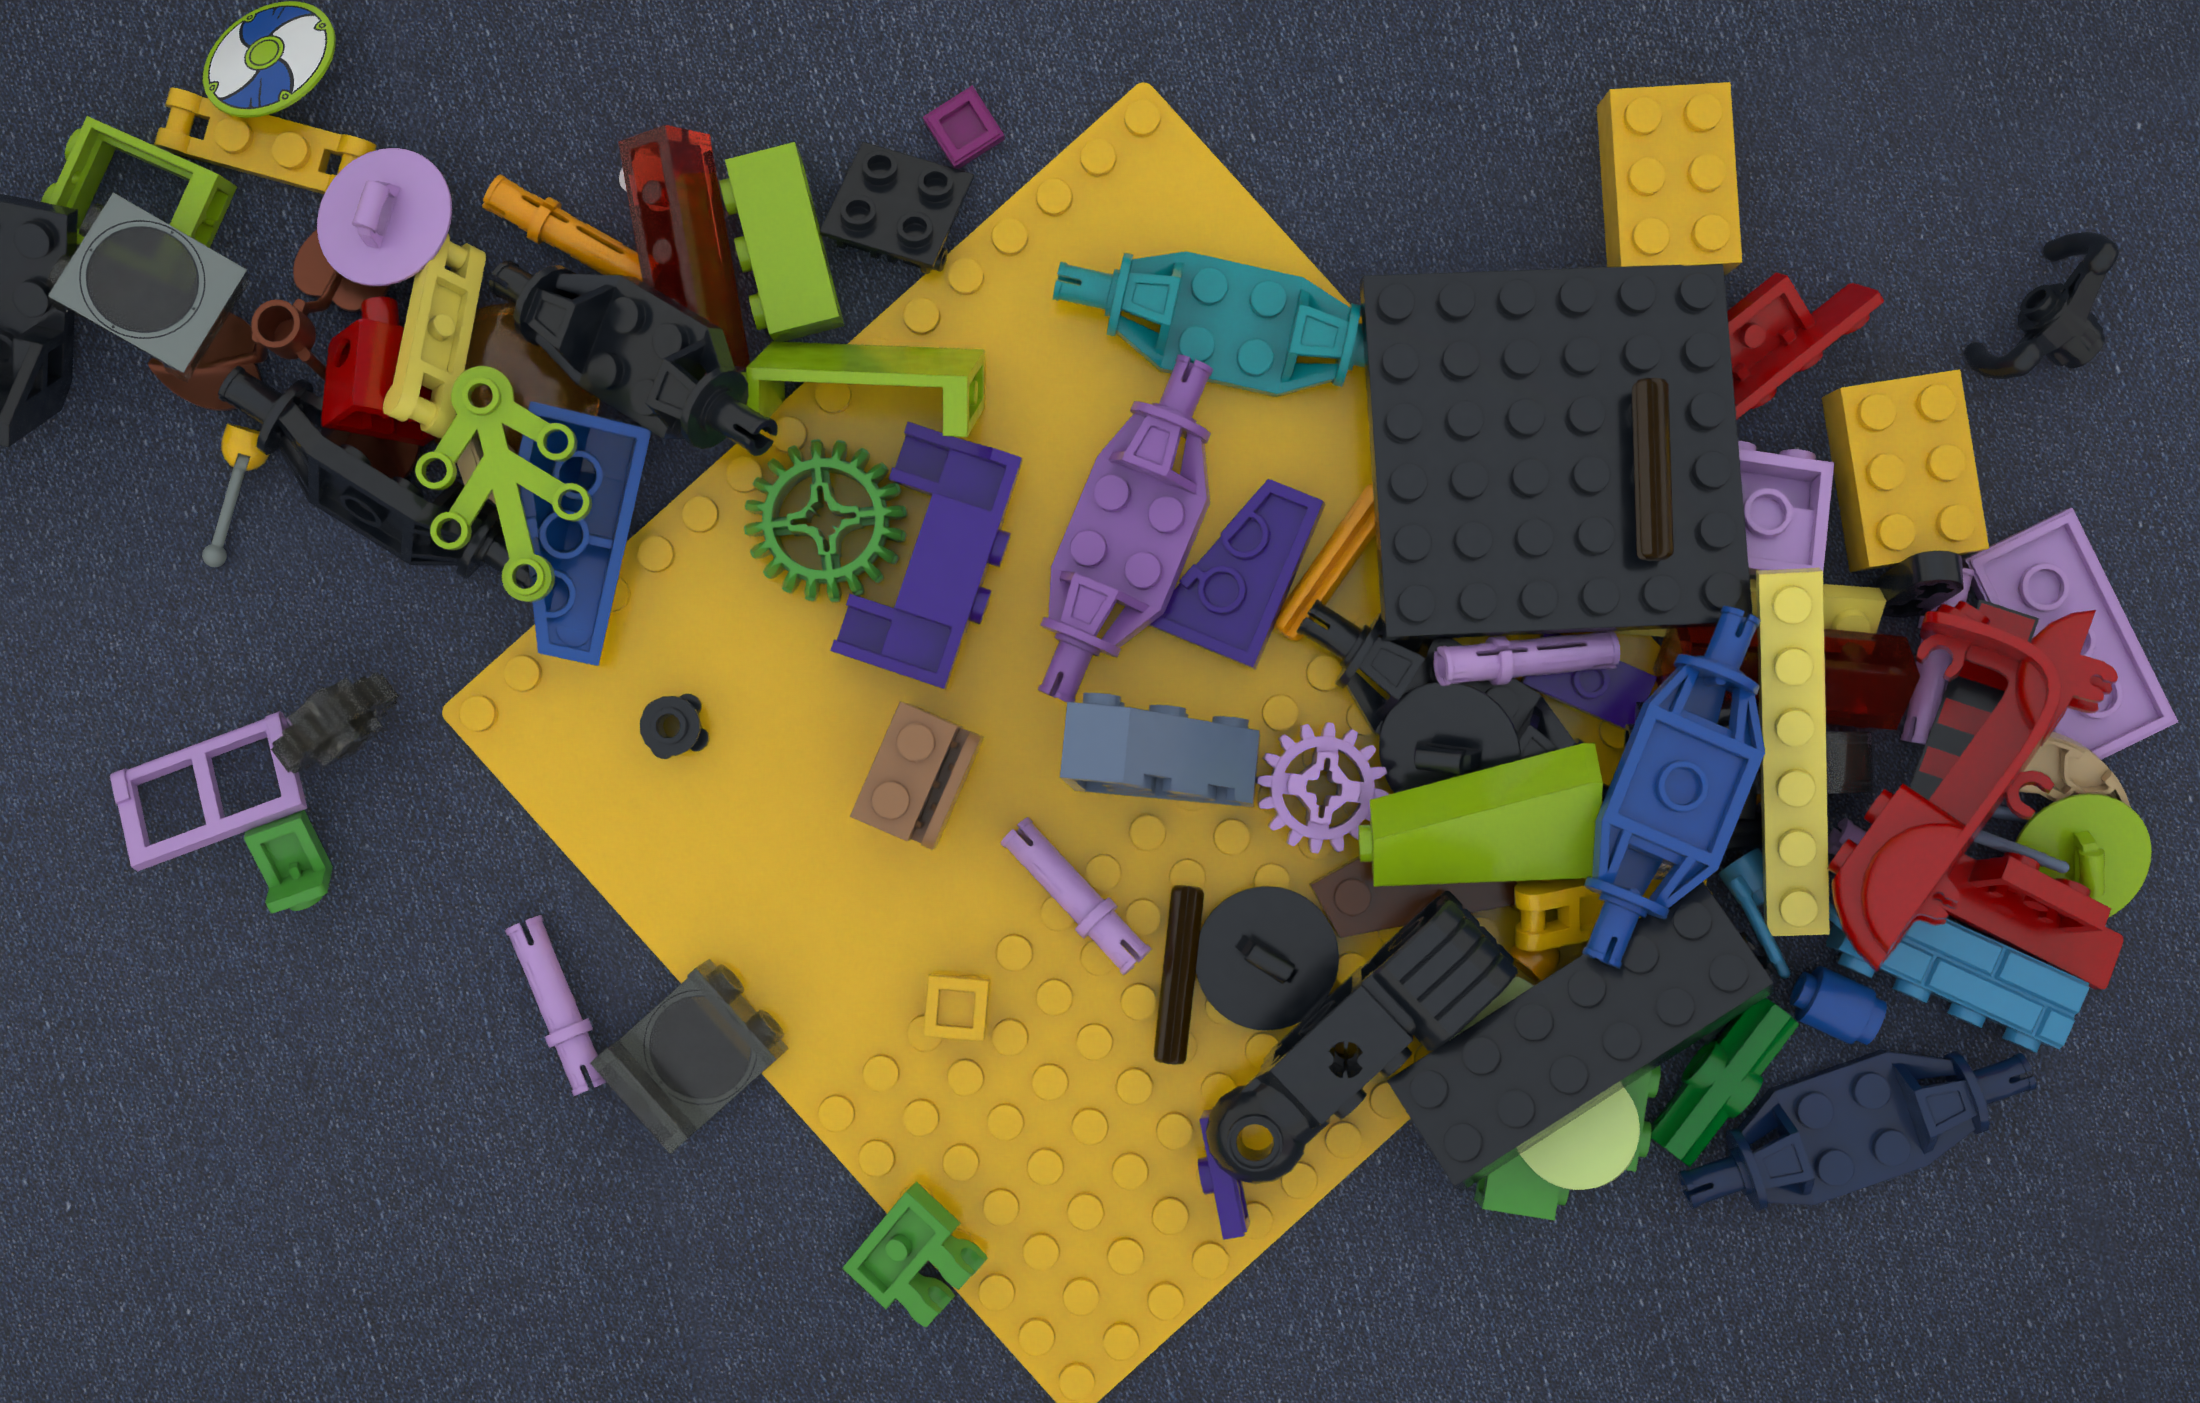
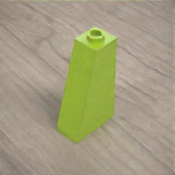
M1581 743L1371 799L1370 825H1358L1360 862L1372 863L1374 887L1592 878L1595 822L1602 806L1603 789L1595 743Z

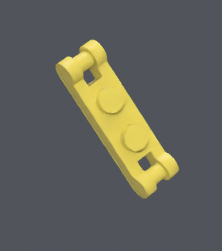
M447 234L441 249L433 260L428 261L426 266L415 274L393 385L388 390L383 402L384 414L401 422L410 418L420 423L422 431L439 439L443 438L456 417V411L451 401V392L456 379L465 371L486 261L484 251L468 243L461 247L450 241L449 234ZM445 265L450 267L451 271L445 269ZM421 385L432 390L430 401L419 396Z

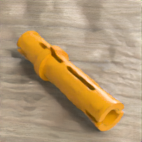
M501 174L492 181L485 193L482 208L526 231L529 240L538 245L544 241L603 275L636 277L650 285L657 271L658 262L641 253H637L609 235L571 216V214L561 209L562 204L551 197L544 200L521 188L518 184Z

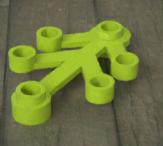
M488 366L472 367L464 371L456 379L452 387L451 401L457 415L435 451L422 455L417 461L415 467L416 477L422 485L433 490H444L450 487L457 475L455 463L477 431L484 455L450 511L439 514L433 520L430 534L433 541L441 548L448 550L463 548L471 538L472 523L493 491L509 555V560L504 565L502 571L503 586L507 593L517 600L524 602L540 601L553 589L555 573L550 562L534 552L518 484L552 504L555 513L568 521L574 522L584 519L591 511L592 499L589 492L580 485L574 483L565 484L510 451L503 424L536 441L542 455L556 462L566 461L574 455L577 449V438L574 432L567 426L560 423L550 424L515 403L513 386L509 379L499 370ZM482 385L489 386L493 394L492 401L486 407H475L471 399L473 391ZM555 431L564 432L568 438L567 448L559 454L551 453L546 444L549 435ZM442 460L446 465V475L441 481L433 483L426 476V468L430 462ZM569 491H577L583 498L581 509L574 514H567L561 506L562 497ZM454 519L461 526V535L455 542L447 543L441 536V528L446 521ZM531 565L536 570L537 580L532 587L523 589L516 582V573L520 567Z

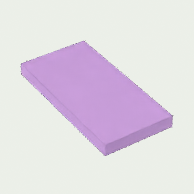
M2073 508L2065 509L1989 546L1987 550L1979 551L1962 559V567L1974 570L1971 586L1978 601L1981 599L2039 618L2033 637L2050 622L2070 613L2096 610L2080 655L2109 664L2117 672L2118 679L2116 683L2111 684V693L2104 695V700L2098 703L2099 709L2096 713H2084L2067 708L2063 718L2053 732L2081 743L2102 760L2178 723Z

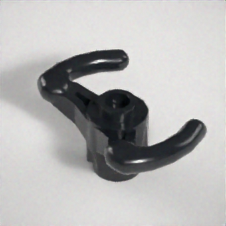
M2092 232L2067 234L2048 241L2043 248V254L2050 261L2055 262L2077 255L2086 256L2078 264L2064 285L2062 283L2041 285L2025 296L2021 302V311L2018 315V327L2025 335L2007 355L2002 357L1994 356L1979 342L1967 345L1964 355L1970 367L1987 378L2009 379L2028 374L2041 361L2044 355L2055 365H2064L2071 369L2081 367L2091 361L2100 352L2105 342L2103 328L2091 312V308L2106 273L2111 270L2118 258L2119 249L2116 243L2105 235Z

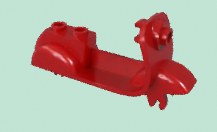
M1959 601L1955 607L1941 604L1936 611L1925 613L1920 630V637L1923 639V642L1918 647L1916 661L1923 664L1932 651L1943 649L1952 657V663L1947 667L1943 676L1947 681L1950 682L1958 677L1963 669L1965 660L2002 674L2006 677L2008 686L2000 702L1929 800L1904 783L1895 794L1884 789L1863 818L1872 826L1858 844L1848 839L1827 868L1836 874L1831 882L1834 907L1842 930L1854 950L1875 972L1890 957L1915 922L1922 921L1933 926L1946 923V918L1949 914L1940 904H1935L1933 901L1939 900L1944 906L1952 909L1957 908L1960 895L1958 889L1949 880L1948 875L2006 797L2007 806L2013 814L2021 819L2030 820L2035 810L2020 800L2019 790L2026 785H2034L2041 791L2049 794L2053 789L2054 783L2047 775L2038 771L2024 770L2040 746H2043L2063 718L2067 708L2084 713H2096L2099 709L2098 703L2104 700V695L2111 693V684L2116 683L2118 679L2117 672L2109 664L2080 655L2096 610L2070 613L2050 622L2030 642L1998 627L1989 625L1991 621L1986 615L1963 601Z

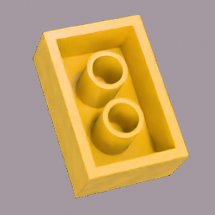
M1731 83L1609 89L1597 106L1607 267L1723 264L1724 276L1742 263Z
M1960 369L1842 387L1822 397L1831 460L1834 462L1833 472L1850 572L1895 566L1912 555L1927 551H1949L1959 555H1967L1989 549Z

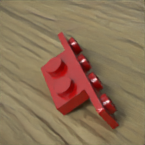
M1776 272L1729 309L1727 315L1736 420L1748 410L1758 408L1770 401L1775 396L1777 387L1793 374L1815 365L1822 358L1823 350L1842 335L1855 332L1864 326L1870 318V313L1884 302L1879 291L1850 283L1810 314L1789 277Z
M2006 852L2003 857L1975 860L1965 854L1962 856L1948 875L1949 880L1958 889L1960 895L1957 908L1952 909L1944 906L1939 900H1934L1935 904H1940L1955 919L2030 957L2088 982L2089 987L2095 990L2107 988L2124 941L2121 934L2105 927L2111 911L2110 907L2090 898L2091 891L2086 886L2068 879H2053L2040 872V864L2025 855Z

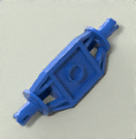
M1723 606L1720 612L1721 616L1705 655L1695 657L1678 654L1674 662L1676 669L1643 703L1597 815L1592 878H1586L1584 887L1599 894V900L1603 901L1604 904L1582 953L1593 959L1597 958L1600 962L1620 969L1622 958L1639 916L1646 918L1648 914L1666 919L1669 907L1718 870L1765 755L1755 698L1760 686L1740 671L1750 642L1761 620L1752 614H1748L1747 618L1743 617L1745 612L1743 610ZM1725 691L1732 692L1729 729L1717 724ZM1663 863L1673 866L1650 898L1643 897L1660 865Z

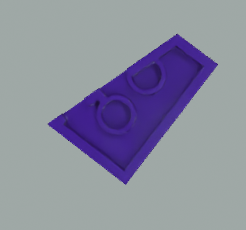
M1267 479L1220 533L1221 537L1179 580L1180 584L1174 589L1164 614L1149 626L1256 670L1325 507L1324 501Z

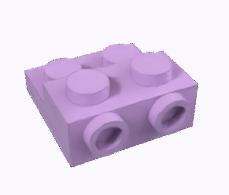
M1738 441L1749 574L1756 575V571L1800 568H1820L1823 571L1834 462L1816 460L1814 453L1799 449L1783 450L1779 454L1756 451V445L1745 441Z

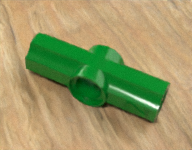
M1767 998L1734 1017L1717 1040L1713 1039L1709 1045L1702 1046L1690 1060L1681 1077L1682 1086L1665 1105L1666 1107L1656 1120L1652 1122L1651 1138L1685 1165L1691 1167L1727 1118H1735L1752 1102L1763 1083L1764 1078L1761 1074L1781 1051L1790 1036L1793 1035L1799 1023Z

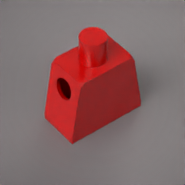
M390 297L368 298L361 303L362 319L356 320L334 336L328 346L321 416L322 427L424 446L436 437L422 431L420 423L410 418L401 422L383 412L385 396L393 385L404 327L400 326L398 302ZM421 385L419 396L430 401L432 390Z

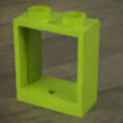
M87 116L82 128L75 130L67 142L65 148L66 163L57 183H53L47 188L41 200L44 203L78 209L77 245L80 246L88 233L80 229L81 224L111 158L117 149L189 181L169 225L210 248L237 186L213 171ZM166 233L153 261L106 240L94 252L187 294L190 293L197 277L196 267L188 251L181 243Z

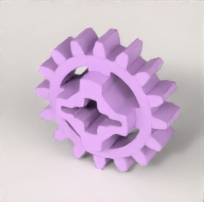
M1330 722L1325 723L1321 736L1315 737L1309 724L1301 725V741L1297 743L1285 734L1280 736L1278 739L1284 750L1283 754L1279 757L1275 754L1265 753L1263 756L1264 761L1273 767L1271 776L1263 775L1256 777L1257 784L1269 787L1270 796L1258 801V807L1260 809L1274 808L1277 814L1272 818L1268 827L1272 831L1280 829L1285 825L1289 827L1290 831L1286 843L1293 847L1303 836L1308 837L1310 852L1317 854L1322 847L1323 840L1329 839L1336 852L1344 851V835L1349 833L1358 840V825L1364 819L1370 821V800L1389 795L1388 792L1375 788L1374 783L1375 779L1387 774L1386 767H1370L1368 763L1376 748L1373 745H1369L1360 750L1356 749L1354 744L1358 732L1353 729L1345 733L1342 739L1335 738L1334 723ZM1315 747L1312 763L1299 774L1285 773L1286 768L1297 755ZM1338 751L1345 754L1354 763L1359 772L1361 782L1349 780L1339 768ZM1320 770L1327 771V780L1337 784L1336 795L1325 797L1324 804L1320 805L1319 812V805L1316 804V794L1307 792L1306 785L1308 780H1318ZM1282 794L1295 795L1306 809V825L1300 823L1291 815L1284 803ZM1346 802L1359 803L1347 820L1329 828L1332 813Z

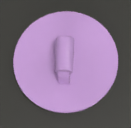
M386 148L358 157L336 175L328 186L320 204L317 233L325 258L339 274L361 285L388 286L414 276L426 266L428 261L433 260L449 232L452 218V199L449 187L442 173L432 162L410 150Z

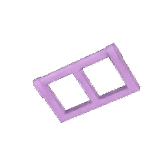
M281 711L270 714L265 719L136 767L125 768L111 773L110 780L115 803L118 804L129 860L133 869L140 871L307 809L293 751L294 746L289 725ZM267 737L281 797L225 817L211 758ZM193 765L206 825L150 845L137 785Z

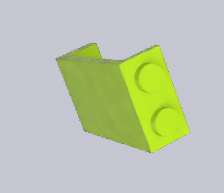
M772 341L746 367V372H741L748 382L749 397L746 405L769 418L785 400V381L942 387L943 436L968 437L984 409L985 349Z

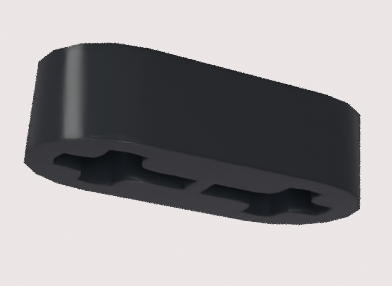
M1949 551L1922 552L1908 557L1880 576L1875 582L1876 588H1880L1886 599L1882 615L1899 618L1923 615L1960 593L1964 589L1962 557L1957 553Z

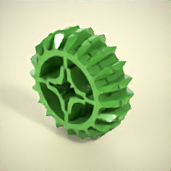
M817 439L811 441L812 459L805 461L802 452L794 445L788 448V456L794 464L790 469L786 470L774 458L768 462L770 470L779 477L773 485L763 478H755L753 486L760 492L767 494L765 503L757 500L746 501L745 509L751 513L762 515V522H752L745 525L744 532L746 535L754 537L764 535L765 541L755 545L750 550V553L755 559H762L771 554L774 556V559L766 565L763 571L764 575L769 579L777 577L785 569L788 571L782 585L784 591L792 594L803 579L806 581L804 590L806 600L816 601L821 584H827V594L830 601L840 602L842 596L840 583L847 581L852 593L860 596L864 594V587L858 578L859 575L866 571L868 576L876 583L884 580L882 572L873 564L878 557L893 565L897 563L899 557L892 550L885 548L886 541L888 539L895 542H905L907 534L899 528L889 527L890 520H901L906 518L908 514L904 506H887L886 501L897 497L902 492L898 483H890L881 488L877 485L886 477L889 471L884 463L875 465L866 473L864 468L870 457L867 450L860 448L855 453L851 462H847V444L844 441L837 440L833 446L832 457L827 458L825 457L823 443ZM830 473L841 474L860 483L867 490L873 506L859 508L858 506H843L839 504L834 495V488L831 486ZM812 476V484L810 485L811 495L807 506L801 511L787 514L786 517H779L782 503L788 493L799 482ZM822 494H824V501L828 504L833 514L850 518L842 519L839 528L833 526L836 532L828 536L830 550L823 532L817 527L804 524L811 523L813 515L820 517L817 510L824 507ZM875 525L871 540L865 550L855 560L841 567V545L844 537L851 531L863 529L864 526ZM793 534L794 536L812 537L816 542L818 555L821 556L822 570L810 569L794 561L785 550L780 536Z

